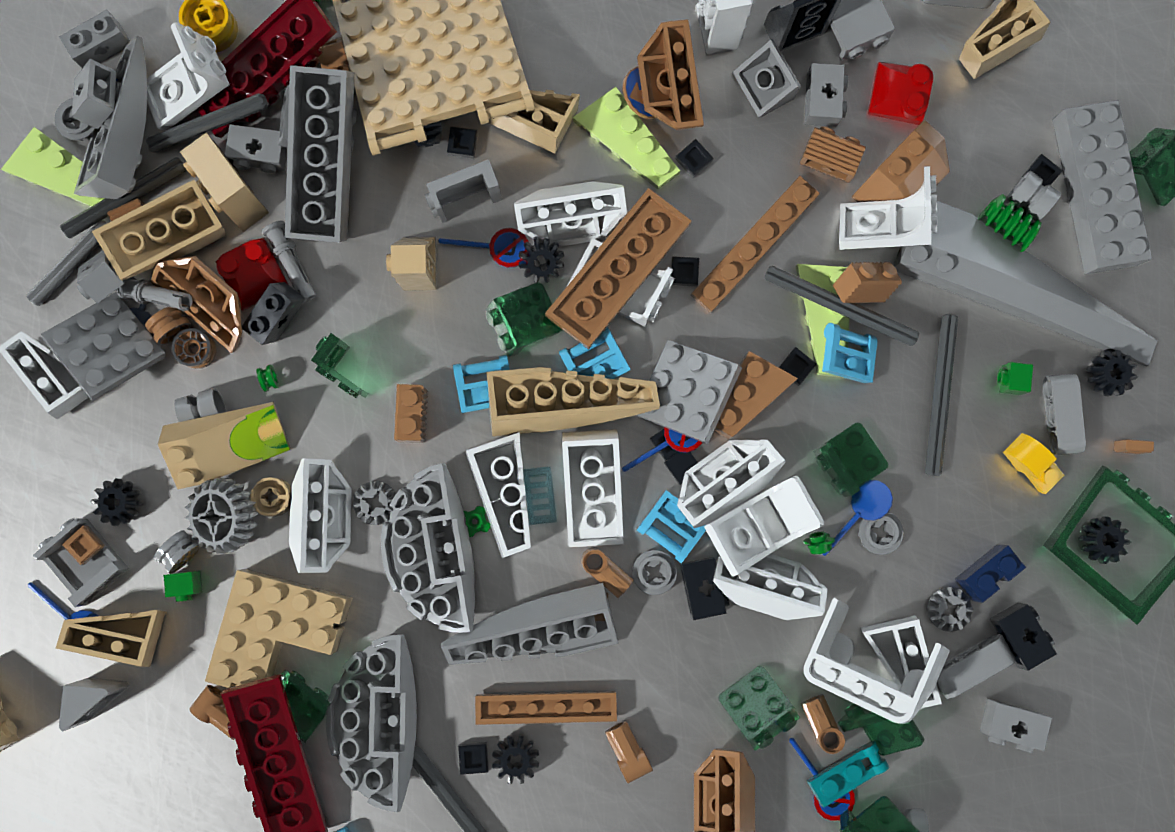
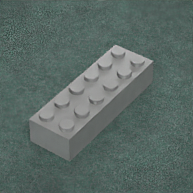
M290 65L285 238L337 243L347 240L355 72Z
M1119 100L1064 109L1052 121L1084 275L1135 267L1151 260L1152 256Z

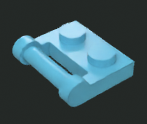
M828 323L824 329L826 345L822 372L865 384L873 383L877 337L871 334L861 335L841 329L837 324ZM840 340L861 346L863 352L839 345Z
M609 327L603 331L589 350L579 343L570 349L564 348L559 351L569 371H576L578 375L594 376V374L605 375V378L614 379L631 370ZM605 342L610 349L576 366L573 359Z
M507 355L499 356V359L463 366H461V363L453 365L461 413L489 408L487 380L465 384L464 376L497 370H510Z
M665 490L639 525L637 531L642 535L647 534L674 554V559L682 563L706 529L704 526L693 528L678 508V498ZM656 518L686 539L687 541L683 547L652 525Z

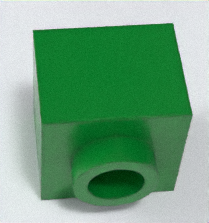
M1015 362L1002 365L997 374V384L1000 385L999 393L1016 395L1030 393L1033 365Z
M200 571L163 575L165 598L175 597L176 602L193 600V594L202 593Z

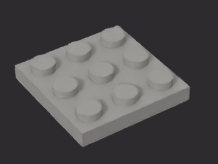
M116 292L104 298L98 304H93L41 334L44 342L91 401L166 358L163 349L155 342L154 338Z
M667 340L649 380L656 382L660 409L636 416L708 444L742 367L739 364Z

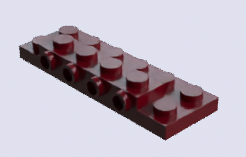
M286 0L221 62L226 69L225 75L230 85L197 108L201 116L258 93L265 95L268 105L275 104L280 99L279 93L290 84V65L316 67L319 63L318 57L323 53L320 47L337 33L315 0ZM256 112L211 131L215 137L222 138L228 133L229 125H237L240 121L245 123L254 122L260 118L261 112Z
M274 675L223 690L221 696L230 721L227 724L228 733L231 739L236 740L238 747L236 749V758L238 764L244 766L246 775H244L245 787L248 792L252 791L254 797L252 802L253 812L256 818L260 817L264 832H328L281 675Z

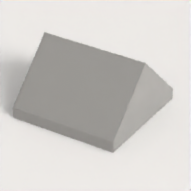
M773 39L769 40L732 72L758 117H762L794 100L801 86Z
M91 678L64 685L59 729L64 732L86 723L130 685L127 681Z

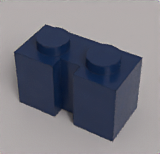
M996 545L957 576L955 580L972 601L983 603L1000 589L996 584L999 580L1011 581L1026 566L1009 545Z

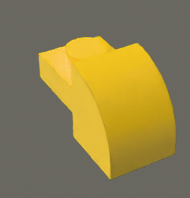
M1021 433L1003 451L1016 470L1024 473L1037 491L1046 495L1065 476L1055 464L1057 458L1043 444L1029 435Z

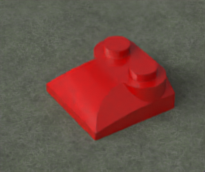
M878 62L867 114L920 125L923 122L929 104L933 84V71L924 64H915L911 67Z
M265 238L250 240L222 254L215 261L217 271L223 277L225 283L237 292L241 303V312L256 305L269 284L285 282L289 285Z

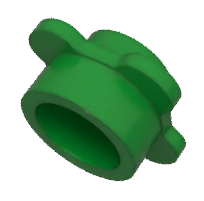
M477 506L475 510L469 512L464 511L469 537H473L475 533L481 531L488 532L490 529V523L487 522L485 516V508L482 506ZM477 519V524H473L472 520Z
M824 531L814 532L809 535L810 538L803 540L804 544H808L811 554L829 552L832 549L831 544L835 542V539Z

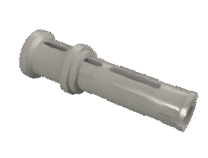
M276 221L265 226L262 229V233L268 237L273 247L272 254L280 259L295 291L305 298L303 303L312 300L317 295L297 258L295 242L290 241V238H285V222Z
M130 277L125 279V284L116 290L121 299H135L140 304L153 302L181 311L189 310L186 306L191 307L192 305L190 294L156 287L149 280L145 279L138 281L136 278Z

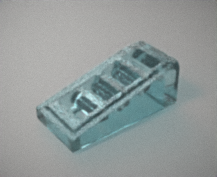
M551 467L523 469L529 525L557 522ZM546 476L547 481L534 483L530 481L531 477ZM547 487L548 489L546 493L532 494L531 490ZM549 498V504L533 505V500ZM550 509V515L534 516V511Z

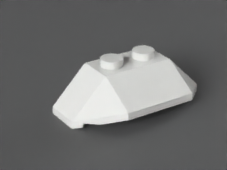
M595 181L541 189L514 202L518 231L527 234L532 239L537 236L539 243H543L545 236L550 239L549 246L556 241L559 243V246L591 242L592 238L602 240L619 220L627 214L624 186Z
M729 440L685 472L677 506L693 528L707 525L765 489L784 465L785 460L768 440Z
M301 459L291 486L289 546L298 573H327L350 545L352 488L329 459Z
M769 554L745 571L732 577L719 555L713 582L733 604L783 620L823 616L828 589L823 584H820L815 576L801 563Z

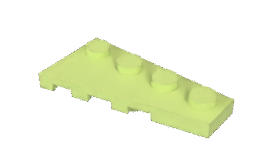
M614 87L573 117L574 123L587 130L594 139L603 143L615 156L628 163L635 172L655 188L660 189L680 174L678 167L639 116L630 109L617 87Z
M33 127L1 168L5 173L17 176L88 206H93L105 199L74 194L83 162L35 127Z
M808 264L796 265L799 278L835 294L837 292L833 284L847 268ZM802 297L806 310L807 326H809L811 335L810 341L814 361L817 363V375L837 376L822 372L826 345L824 329L828 323H834L839 325L841 329L849 331V318ZM840 340L839 345L848 348V342Z

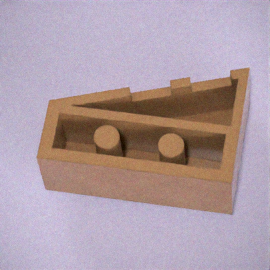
M749 351L740 363L742 370L714 431L727 439L732 438L798 378Z

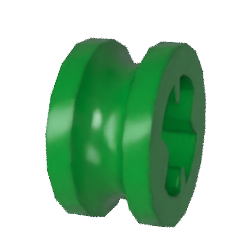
M271 364L267 365L264 370L257 368L258 381L264 392L269 391L270 387L279 388V381Z

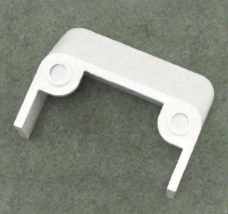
M833 598L805 662V677L811 683L898 724L910 722L932 694L950 650L936 643L925 670H912L905 676L902 685L896 684L850 662L855 650L854 643L848 636L839 633L849 606Z

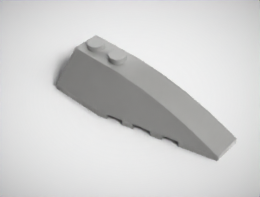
M139 36L131 40L125 46L116 69V79L118 81H116L114 111L101 125L96 138H90L74 191L76 195L119 199L126 193L129 194L135 186L136 179L133 176L142 160L140 150L143 142L147 112L146 61L143 39Z
M603 583L545 596L495 614L473 625L472 632L458 633L443 641L441 648L448 664L453 665L486 662L488 657H496L501 659V661L512 660V656L528 655L529 659L540 658V654L555 653V657H562L619 643ZM603 613L606 621H595L594 615Z

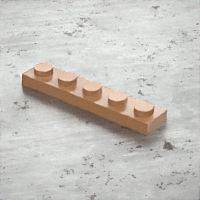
M616 691L476 694V725L617 721Z

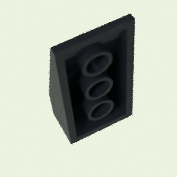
M795 0L789 5L774 7L767 14L764 23L770 40L773 39L779 50L783 51L825 34L841 0Z

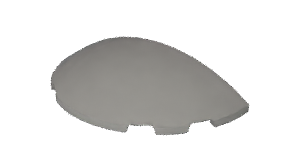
M445 463L430 466L413 476L414 479L406 487L400 488L389 505L393 511L390 512L388 522L384 523L382 527V560L393 591L401 594L408 603L406 608L420 620H428L439 625L438 629L458 633L472 632L475 611V576L471 541L457 489Z
M391 635L372 641V645L363 651L356 652L343 666L345 671L339 683L333 685L329 696L326 732L330 753L332 756L337 757L343 770L340 775L350 789L361 792L369 799L368 803L377 808L391 812H400L405 799L414 758L417 703L413 666L405 636Z

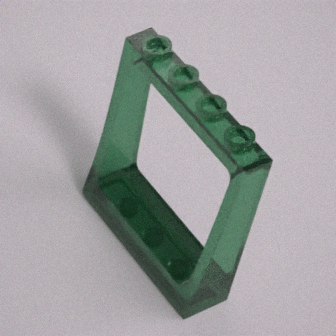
M1102 465L1043 546L1126 617L1138 625L1163 592L1175 580V556L1134 600H1129L1067 547L1066 541L1094 499L1108 482L1175 537V524L1170 521L1173 515L1161 506L1157 509L1149 503L1152 498L1142 489L1137 488L1134 491L1128 486L1127 483L1130 479L1116 469L1113 473Z

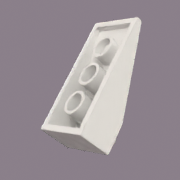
M617 429L562 432L569 547L624 544Z

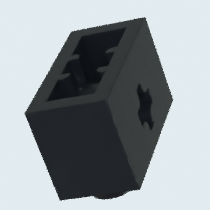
M285 282L271 283L243 323L242 329L261 345L277 342L305 301V298Z
M714 557L680 564L692 620L727 614L725 607L730 606L729 599L713 582L717 565ZM703 580L712 585V588L708 590L709 595L699 591V587L703 586Z
M1016 603L990 618V621L997 633L1002 634L1016 658L1015 664L1017 667L1029 671L1057 655L1053 648V645H1055L1053 638L1046 630L1043 631L1038 622L1040 617L1037 611L1028 604Z

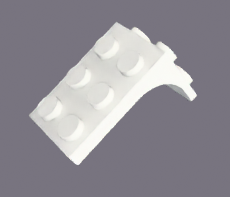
M174 22L171 25V29L181 53L147 78V103L158 129L163 131L170 129L230 85L225 75L226 69L219 61L216 54L217 48L212 39L178 22Z
M930 166L924 167V182L921 188L910 197L900 200L841 203L840 250L931 245V233H937V216H931L932 213L937 212V194L931 195V193L936 192V175L930 176Z
M592 238L570 282L603 244L602 242ZM667 267L666 270L654 269L618 314L643 327L646 326L648 321L653 323L662 305L659 302L660 297L666 298L675 279L671 277L673 269Z
M793 476L762 491L707 524L704 528L733 577L783 545L824 525V520L800 478Z

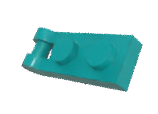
M875 741L863 745L807 780L820 806L823 808L872 777L882 774L889 769L886 760L880 757L878 753L879 747ZM868 757L872 764L865 768L861 760Z

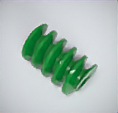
M1001 194L986 206L979 215L978 220L987 216L985 225L989 226L995 222L994 232L997 233L1004 229L1003 239L1014 236L1011 245L1015 246L1022 242L1020 252H1023L1038 235L1042 222L1037 220L1031 223L1033 218L1031 214L1022 217L1024 209L1021 207L1013 211L1015 202L1011 200L1004 204L1006 196Z

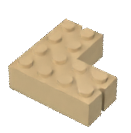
M249 569L237 570L205 682L231 688L235 685L240 686L273 676L283 642L328 655L336 653L344 627H333L335 623L341 624L346 622L353 597Z

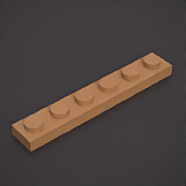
M799 176L691 293V296L711 313L820 193Z

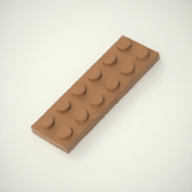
M648 188L550 306L545 316L589 350L688 229L692 221Z

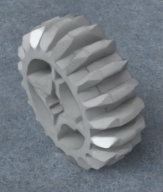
M215 478L212 481L207 480L203 482L202 485L194 488V494L188 496L191 503L185 506L189 511V515L185 519L190 521V526L187 530L193 531L192 539L199 540V547L206 548L207 552L225 554L237 551L240 547L247 544L248 539L254 535L251 529L257 526V524L253 521V517L258 513L252 510V506L256 502L249 501L248 498L251 492L243 491V484H236L235 480Z

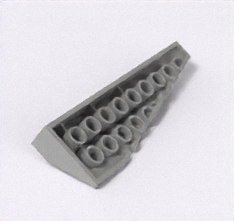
M937 201V212L931 214V216H937V233H931V245L900 246L893 265L899 273L1101 350H1108L1110 352L1121 350L1122 356L1131 355L1130 361L1147 367L1150 364L1157 344L1156 339L1027 251L1020 252V246L1017 244L1012 246L1011 240L1008 238L1004 240L1002 234L999 232L995 233L992 227L986 226L983 221L978 220L976 216L969 212Z

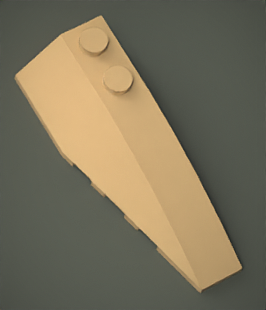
M545 367L487 372L492 437L513 435L518 432L525 434L576 428L660 409L657 386L654 381L623 377L617 380L605 378V375L594 374V376L578 375L576 371L567 370L566 373L551 371V368Z

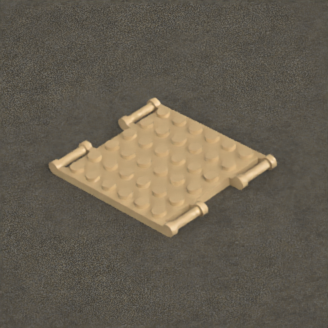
M332 0L351 72H355L354 87L372 156L381 154V150L416 140L419 143L427 141L424 125L477 111L480 123L483 125L489 123V120L525 109L527 112L535 110L500 0H351L342 3V0Z

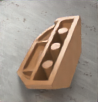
M686 19L661 22L656 32L637 56L644 111L675 130L703 127L704 122L689 21Z
M924 120L854 193L852 198L856 202L900 200L910 197L921 188L924 182V167L930 166V176L936 175L937 186L950 172L945 137Z
M196 256L163 260L156 263L150 282L156 287L190 294L192 305L191 307L186 306L189 310L184 312L230 353H233L242 336L241 303L237 292Z
M714 749L694 773V832H755V775L743 752Z

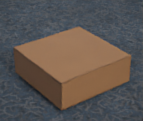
M1139 440L1114 441V451L1131 454L1152 453L1154 451V442Z
M83 525L62 544L80 565H85L105 546L87 525Z

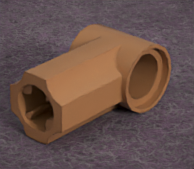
M590 548L583 553L581 563L585 571L591 574L597 581L603 583L604 587L617 598L624 594L634 581L601 550ZM592 554H598L602 559L601 565L595 569L587 566V559Z
M207 685L189 710L200 721L213 724L230 737L227 727L230 721L221 696L222 691L212 685Z
M824 695L814 696L801 703L819 747L829 754L839 753L845 745V738L837 726ZM828 732H835L837 740L832 746H825L823 738Z
M627 721L618 723L605 731L607 739L618 758L619 768L627 783L653 771L643 748L639 747Z

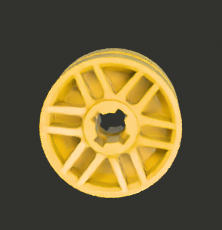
M185 0L180 7L179 23L189 26L203 36L211 38L216 45V53L226 50L234 43L238 33L237 21L223 0Z

